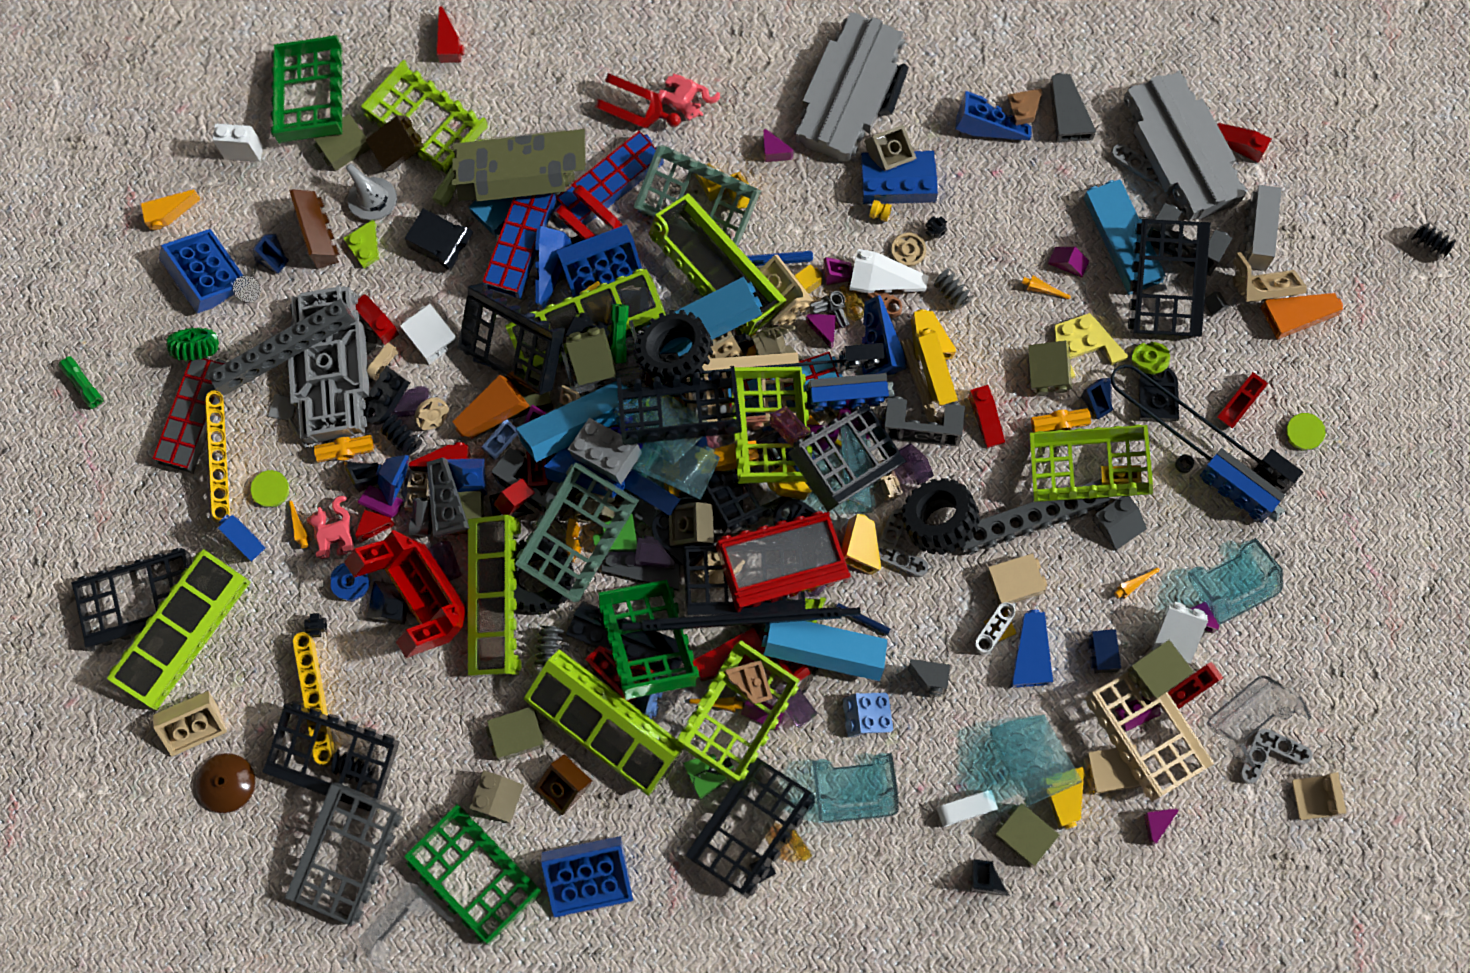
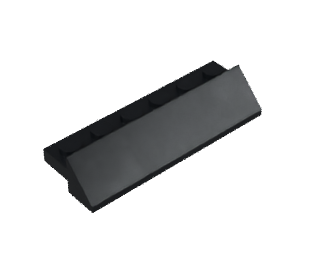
M583 601L573 614L574 617L566 635L595 649L601 646L611 651L600 608ZM626 618L616 619L619 630L623 629L622 623H632L631 620ZM641 630L621 634L629 661L679 652L674 638L657 631L643 632ZM681 657L667 659L670 670L680 668L682 664ZM662 660L648 663L654 673L665 671Z

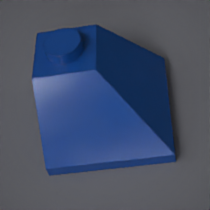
M408 455L386 458L384 464H380L377 469L378 485L390 506L393 505L406 478L409 461Z
M447 459L457 492L481 491L483 495H487L484 459Z

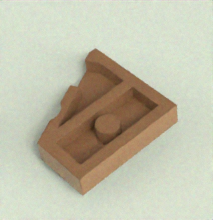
M1042 88L1007 95L1016 125L1034 122L1039 101L1042 97Z
M761 660L724 671L725 676L752 705L773 699Z

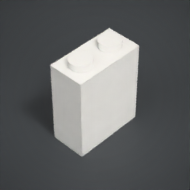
M215 124L212 141L225 160L261 161L263 145L252 126Z
M431 304L421 307L414 316L406 318L400 325L405 335L429 365L459 342L456 335Z
M1169 602L1152 643V650L1170 640L1186 662L1191 664L1208 622L1205 612L1199 609L1191 610L1179 602Z

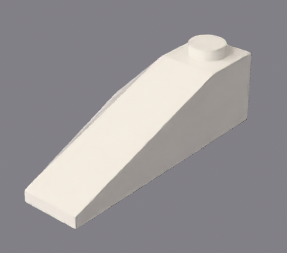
M858 249L850 290L864 293H874L875 290H885V293L892 292L894 289H901L903 292L926 291L929 276L877 252Z

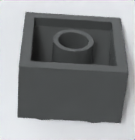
M1130 496L1120 497L1098 512L1092 519L1115 551L1147 530L1141 512Z
M910 659L908 671L924 692H928L930 696L941 697V694L944 695L948 689L950 664Z

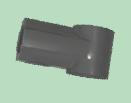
M424 497L413 499L412 518L409 524L410 535L430 537L432 530L430 499Z

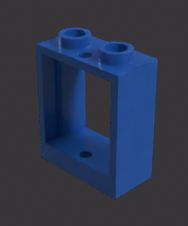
M234 514L231 516L226 515L218 522L220 524L218 529L251 562L267 548Z

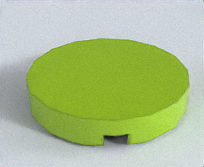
M1150 342V344L1141 343L1132 352V364L1146 374L1160 373L1167 369L1170 364L1169 350L1163 344L1157 342Z
M1310 413L1295 415L1288 422L1285 429L1289 443L1302 451L1317 448L1323 442L1326 435L1323 422L1316 415Z
M275 470L261 472L254 478L251 484L253 499L265 508L280 506L289 496L288 480L282 473Z

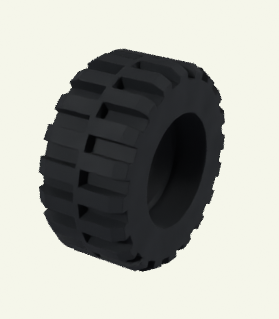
M941 478V480L932 479L929 483L924 482L920 484L921 487L915 488L911 496L908 495L905 500L906 504L902 507L903 513L901 517L903 525L915 546H918L924 552L927 550L929 554L938 552L939 555H943L948 551L950 553L955 552V549L959 547L963 548L967 541L970 542L974 537L973 533H976L978 530L977 524L980 522V516L974 498L965 485L953 479L949 481L948 478ZM945 507L956 509L954 515L943 524H925L928 517L938 509Z
M542 538L537 549L549 555L555 543L553 541L548 542L546 538ZM524 539L519 541L520 545L514 551V559H516L521 549L524 550L527 545ZM558 547L552 558L564 565L568 556L562 547ZM534 552L528 563L535 560L545 561L546 559ZM502 557L503 563H500L498 568L500 570L498 580L502 592L505 590L504 557ZM549 562L554 569L555 576L553 581H555L561 568ZM570 563L568 568L574 571L573 566ZM518 566L516 567V571H514V579H516L517 583L516 590H514V598L517 602L516 609L519 608L524 613L531 612L532 615H538L539 612L547 614L550 609L554 608L556 610L560 608L559 604L561 602L565 603L568 600L567 597L551 587L535 593L525 591L519 583V574L522 569ZM565 572L558 584L570 591L572 584L575 582V577Z

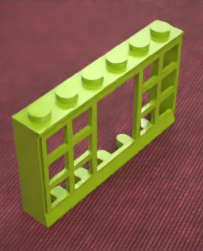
M403 59L362 104L363 115L369 121H375L377 126L381 128L386 124L385 120L392 112L396 115H403L396 110L403 100L413 106L406 114L408 118L427 97L451 113V115L417 153L423 161L426 162L428 160L431 162V165L437 171H443L447 174L452 167L453 158H455L454 151L449 148L456 139L460 140V143L475 141L488 128L487 121L484 117L479 120L471 109L466 111L459 100L455 102L451 100L445 90L441 92L437 90L431 80L426 82L417 70L411 71L407 62ZM401 79L411 84L403 94L394 88ZM414 88L424 94L416 103L407 97ZM390 91L400 97L393 106L383 100ZM379 103L389 109L382 118L372 112ZM454 117L464 123L457 132H454L447 126ZM469 126L471 131L464 138L461 137L460 134ZM443 129L453 135L445 145L436 139ZM432 142L442 148L435 157L425 151ZM447 151L449 153L448 157L442 163L438 161L443 153Z
M734 367L742 433L734 434L738 484L772 482L807 483L801 472H787V465L796 464L794 461H786L785 448H794L792 445L794 443L748 444L746 413L796 412L798 440L802 438L805 441L804 437L810 434V428L807 427L806 422L809 420V411L805 409L807 392H804L803 389L806 378L805 374H802V367ZM775 378L776 391H762L761 379ZM779 378H793L794 390L780 391ZM743 379H757L758 391H744ZM731 388V398H734L733 389ZM763 395H776L777 408H763ZM781 395H794L795 407H782ZM744 396H758L759 408H745ZM732 403V411H733V412H735V405H734V403ZM807 446L806 450L812 457V446ZM767 448H781L782 461H768ZM749 449H763V461H749ZM750 466H764V473H750ZM768 466H782L783 472H769Z
M1136 424L1123 427L1078 428L1075 430L1037 431L1030 433L1034 502L1153 494L1147 425ZM1129 441H1144L1145 451L1130 452ZM1125 442L1126 452L1111 453V443ZM1107 443L1110 485L1075 487L1072 445ZM1068 446V456L1054 457L1053 447ZM1049 447L1050 457L1035 458V448ZM1145 456L1146 467H1132L1131 457ZM1127 457V468L1113 469L1112 458ZM1069 461L1070 472H1055L1054 462ZM1050 462L1051 473L1036 474V463ZM1147 471L1148 482H1133L1132 472ZM1128 473L1129 483L1114 484L1113 474ZM1070 476L1071 487L1056 488L1055 477ZM1037 478H1051L1052 488L1037 489Z
M740 640L731 650L674 743L733 783L739 780L743 781L748 774V765L750 763L753 764L759 755L757 750L760 746L763 747L769 738L767 736L770 729L773 730L778 724L779 720L777 717L780 712L783 714L787 709L789 697H793L798 691L799 687L797 684L800 680ZM744 654L756 662L761 660L763 667L772 672L767 680L768 685L771 684L775 676L787 682L781 695L770 688L771 694L778 698L772 710L761 703L754 704L769 715L752 743H749L707 715L725 685L745 698L733 684L728 682L729 679L724 674L725 670L739 667L738 664ZM704 719L717 726L710 739L698 731ZM720 729L733 737L726 749L714 742ZM694 735L707 742L702 751L690 744ZM736 740L748 747L742 759L729 752ZM711 745L723 753L718 762L706 755ZM726 756L739 763L734 773L721 765Z

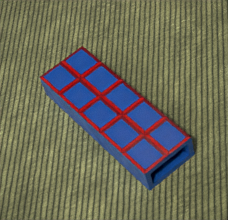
M639 130L572 183L567 191L557 195V205L564 206L585 226L588 225L597 216L572 191L578 185H581L608 209L645 179L657 147L652 144V140L647 134L643 135ZM663 158L661 159L658 168L664 164Z
M555 193L513 198L482 281L485 289L521 298L538 250H535L537 226L547 227L556 203Z

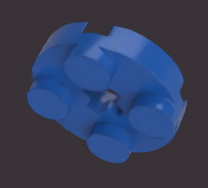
M342 563L331 574V590L341 600L354 602L365 595L371 581L369 575L364 574L355 577L352 586H346V579H352L353 575L346 564Z

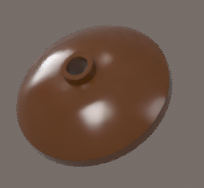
M223 753L210 758L200 768L195 784L196 793L200 802L209 810L217 813H231L242 808L250 800L255 790L256 778L254 770L247 760L236 754ZM224 778V783L219 785V780Z

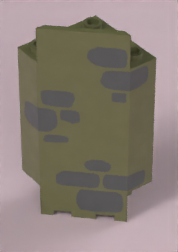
M585 129L538 132L453 144L455 158H453L452 171L455 179H452V185H456L458 201L476 199L477 201L565 192L575 182L574 171L586 170Z

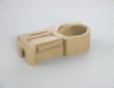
M389 343L384 346L374 361L368 366L367 373L369 377L374 380L379 378L386 365L398 354L396 347Z
M894 470L888 476H883L877 480L881 484L886 501L902 495L903 491Z

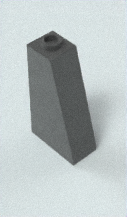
M1064 73L1052 75L1049 84L1056 142L1093 140L1096 129L1071 75Z

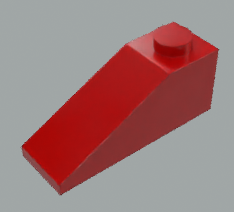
M439 6L437 39L439 62L461 63V57L465 54L464 45H461L460 39L443 6Z
M1217 123L1231 150L1257 163L1260 162L1272 140L1271 138L1255 130Z
M366 293L358 298V303L355 305L359 316L384 345L399 335L394 324Z
M989 385L971 389L968 398L986 447L991 448L1004 444L1005 438Z
M456 442L454 445H446L409 462V467L414 471L428 472L427 462L439 458L470 459V449L465 443Z
M1210 662L1167 693L1177 708L1180 709L1223 679V676L1214 664Z

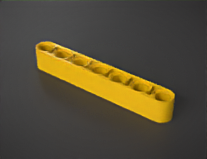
M210 391L205 398L211 519L218 523L222 518H218L215 515V510H224L225 516L230 513L224 398L220 392ZM216 397L219 403L213 405L209 402V398ZM216 415L220 418V422L212 423L210 417ZM218 434L221 437V441H212L211 435ZM213 453H219V454H221V455H222V460H220V461H215V460H213L212 454H213ZM216 471L221 472L223 479L216 480L213 477V473ZM221 490L224 493V498L217 499L214 496V492Z
M297 633L293 638V646L304 707L308 709L310 707L317 708L322 711V714L328 715L315 641L307 633ZM307 638L308 643L304 647H301V641ZM307 657H311L310 664L304 666V660ZM310 676H314V682L308 685L307 679ZM313 695H318L317 702L311 704V697ZM307 720L309 735L313 736L316 723ZM321 725L318 735L325 733V738L321 742H318L316 739L313 748V758L318 764L328 767L331 766L335 750L331 728ZM324 752H328V759L321 761V755Z

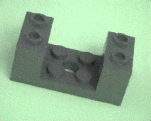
M1165 203L1155 220L1177 221L1182 211L1178 210L1174 205ZM1152 224L1147 236L1160 238L1161 224ZM1175 225L1165 226V238L1178 239L1179 231H1173ZM1215 229L1209 240L1208 276L1212 275L1232 240V237L1224 231ZM1151 242L1152 246L1159 249L1160 242ZM1164 242V252L1172 257H1177L1178 243ZM1182 243L1181 257L1195 258L1196 244ZM1182 261L1194 268L1195 262Z
M900 396L888 398L884 429L891 439L959 446L963 433L965 406L957 402L945 404L942 425L936 422L923 424L917 420L905 422L906 399Z
M509 447L491 471L497 483L505 488L522 479L527 473V459L521 450L517 448L513 450ZM554 481L544 496H542L543 493L534 487L532 490L535 494L526 502L545 514L547 511L546 506L552 498H555L557 494L556 489L560 483ZM571 489L566 498L572 503L576 499L574 489ZM563 503L554 520L559 523L570 506Z

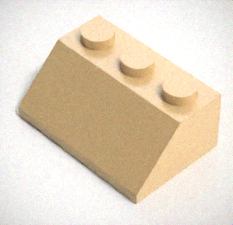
M209 690L153 715V728L171 757L227 733L218 705Z

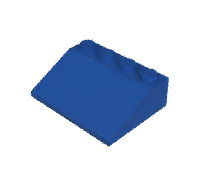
M914 151L917 159L886 171L870 158L868 152H861L863 204H873L874 200L880 201L881 204L936 203L938 185L934 151Z
M627 224L556 250L573 298L579 296L580 292L597 281L600 284H609L620 276L627 277L632 275L635 270L642 269L636 246Z
M211 229L161 245L159 260L197 314L216 307L249 285L247 279Z
M621 836L542 852L541 864L554 918L633 901Z

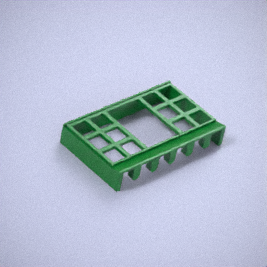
M337 35L274 44V52H272L274 67H271L273 81L271 82L273 96H271L273 106L271 119L273 126L270 127L272 137H275L277 142L281 144L283 142L342 135V45ZM330 51V60L318 61V52ZM314 53V62L301 64V55ZM297 56V65L285 66V57ZM330 64V74L318 75V66ZM314 67L313 76L301 78V69ZM297 69V79L285 80V71ZM330 78V103L284 110L285 85ZM330 108L329 118L318 119L319 109ZM313 110V120L301 122V112ZM297 113V122L284 124L285 114Z
M667 580L598 593V604L625 701L635 697L691 686L695 687L696 678H699L698 668L693 665V651L688 649V635L683 633V629L673 630L679 652L630 662L627 659L621 634L641 630H619L616 619L630 617L633 623L636 622L635 616L649 614L650 619H654L653 612L664 610L667 611L669 618H679L678 603H674L673 600L674 590L673 587H669ZM662 595L665 605L651 608L648 598ZM644 599L647 609L633 611L630 601ZM626 602L629 612L615 615L612 605ZM681 657L684 667L670 670L667 659ZM662 660L665 671L651 674L648 663ZM644 664L647 675L633 677L630 666ZM683 672L686 673V674H683V675H678V676H673V677L671 676V675H673V674H678V673H683ZM667 676V678L653 680V678ZM649 680L648 682L634 684L637 681Z
M458 804L404 856L408 860L406 865L412 871L417 870L421 874L419 877L421 881L427 886L430 884L435 889L433 893L441 901L445 899L448 902L447 908L454 915L458 913L463 918L461 923L468 930L472 928L477 933L475 938L482 945L484 943L491 945L543 892ZM454 818L463 829L452 839L443 828ZM440 832L449 843L438 853L429 842ZM467 832L476 843L465 853L456 842ZM480 845L504 871L464 909L441 883ZM426 846L435 857L424 867L415 856ZM453 846L462 857L451 867L442 856ZM438 860L448 869L439 880L428 871ZM506 874L517 884L507 895L496 885ZM492 888L503 898L493 909L482 899ZM521 888L528 895V898L517 907L509 898ZM478 902L489 912L479 923L468 913ZM507 902L515 911L503 921L495 912ZM493 916L501 925L489 935L481 926Z

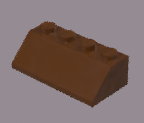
M289 190L309 256L316 267L321 269L339 263L337 256L340 255L337 245L333 244L332 240L335 237L332 229H328L327 224L330 221L327 213H323L322 208L325 205L322 197H318L315 191Z

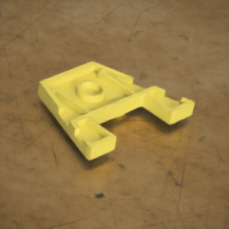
M1090 313L1054 326L1055 342L1067 341L1070 359L1104 348L1111 365L1128 359V355ZM1071 366V378L1073 379L1076 375Z

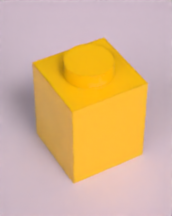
M811 264L794 275L808 294L822 285V273Z

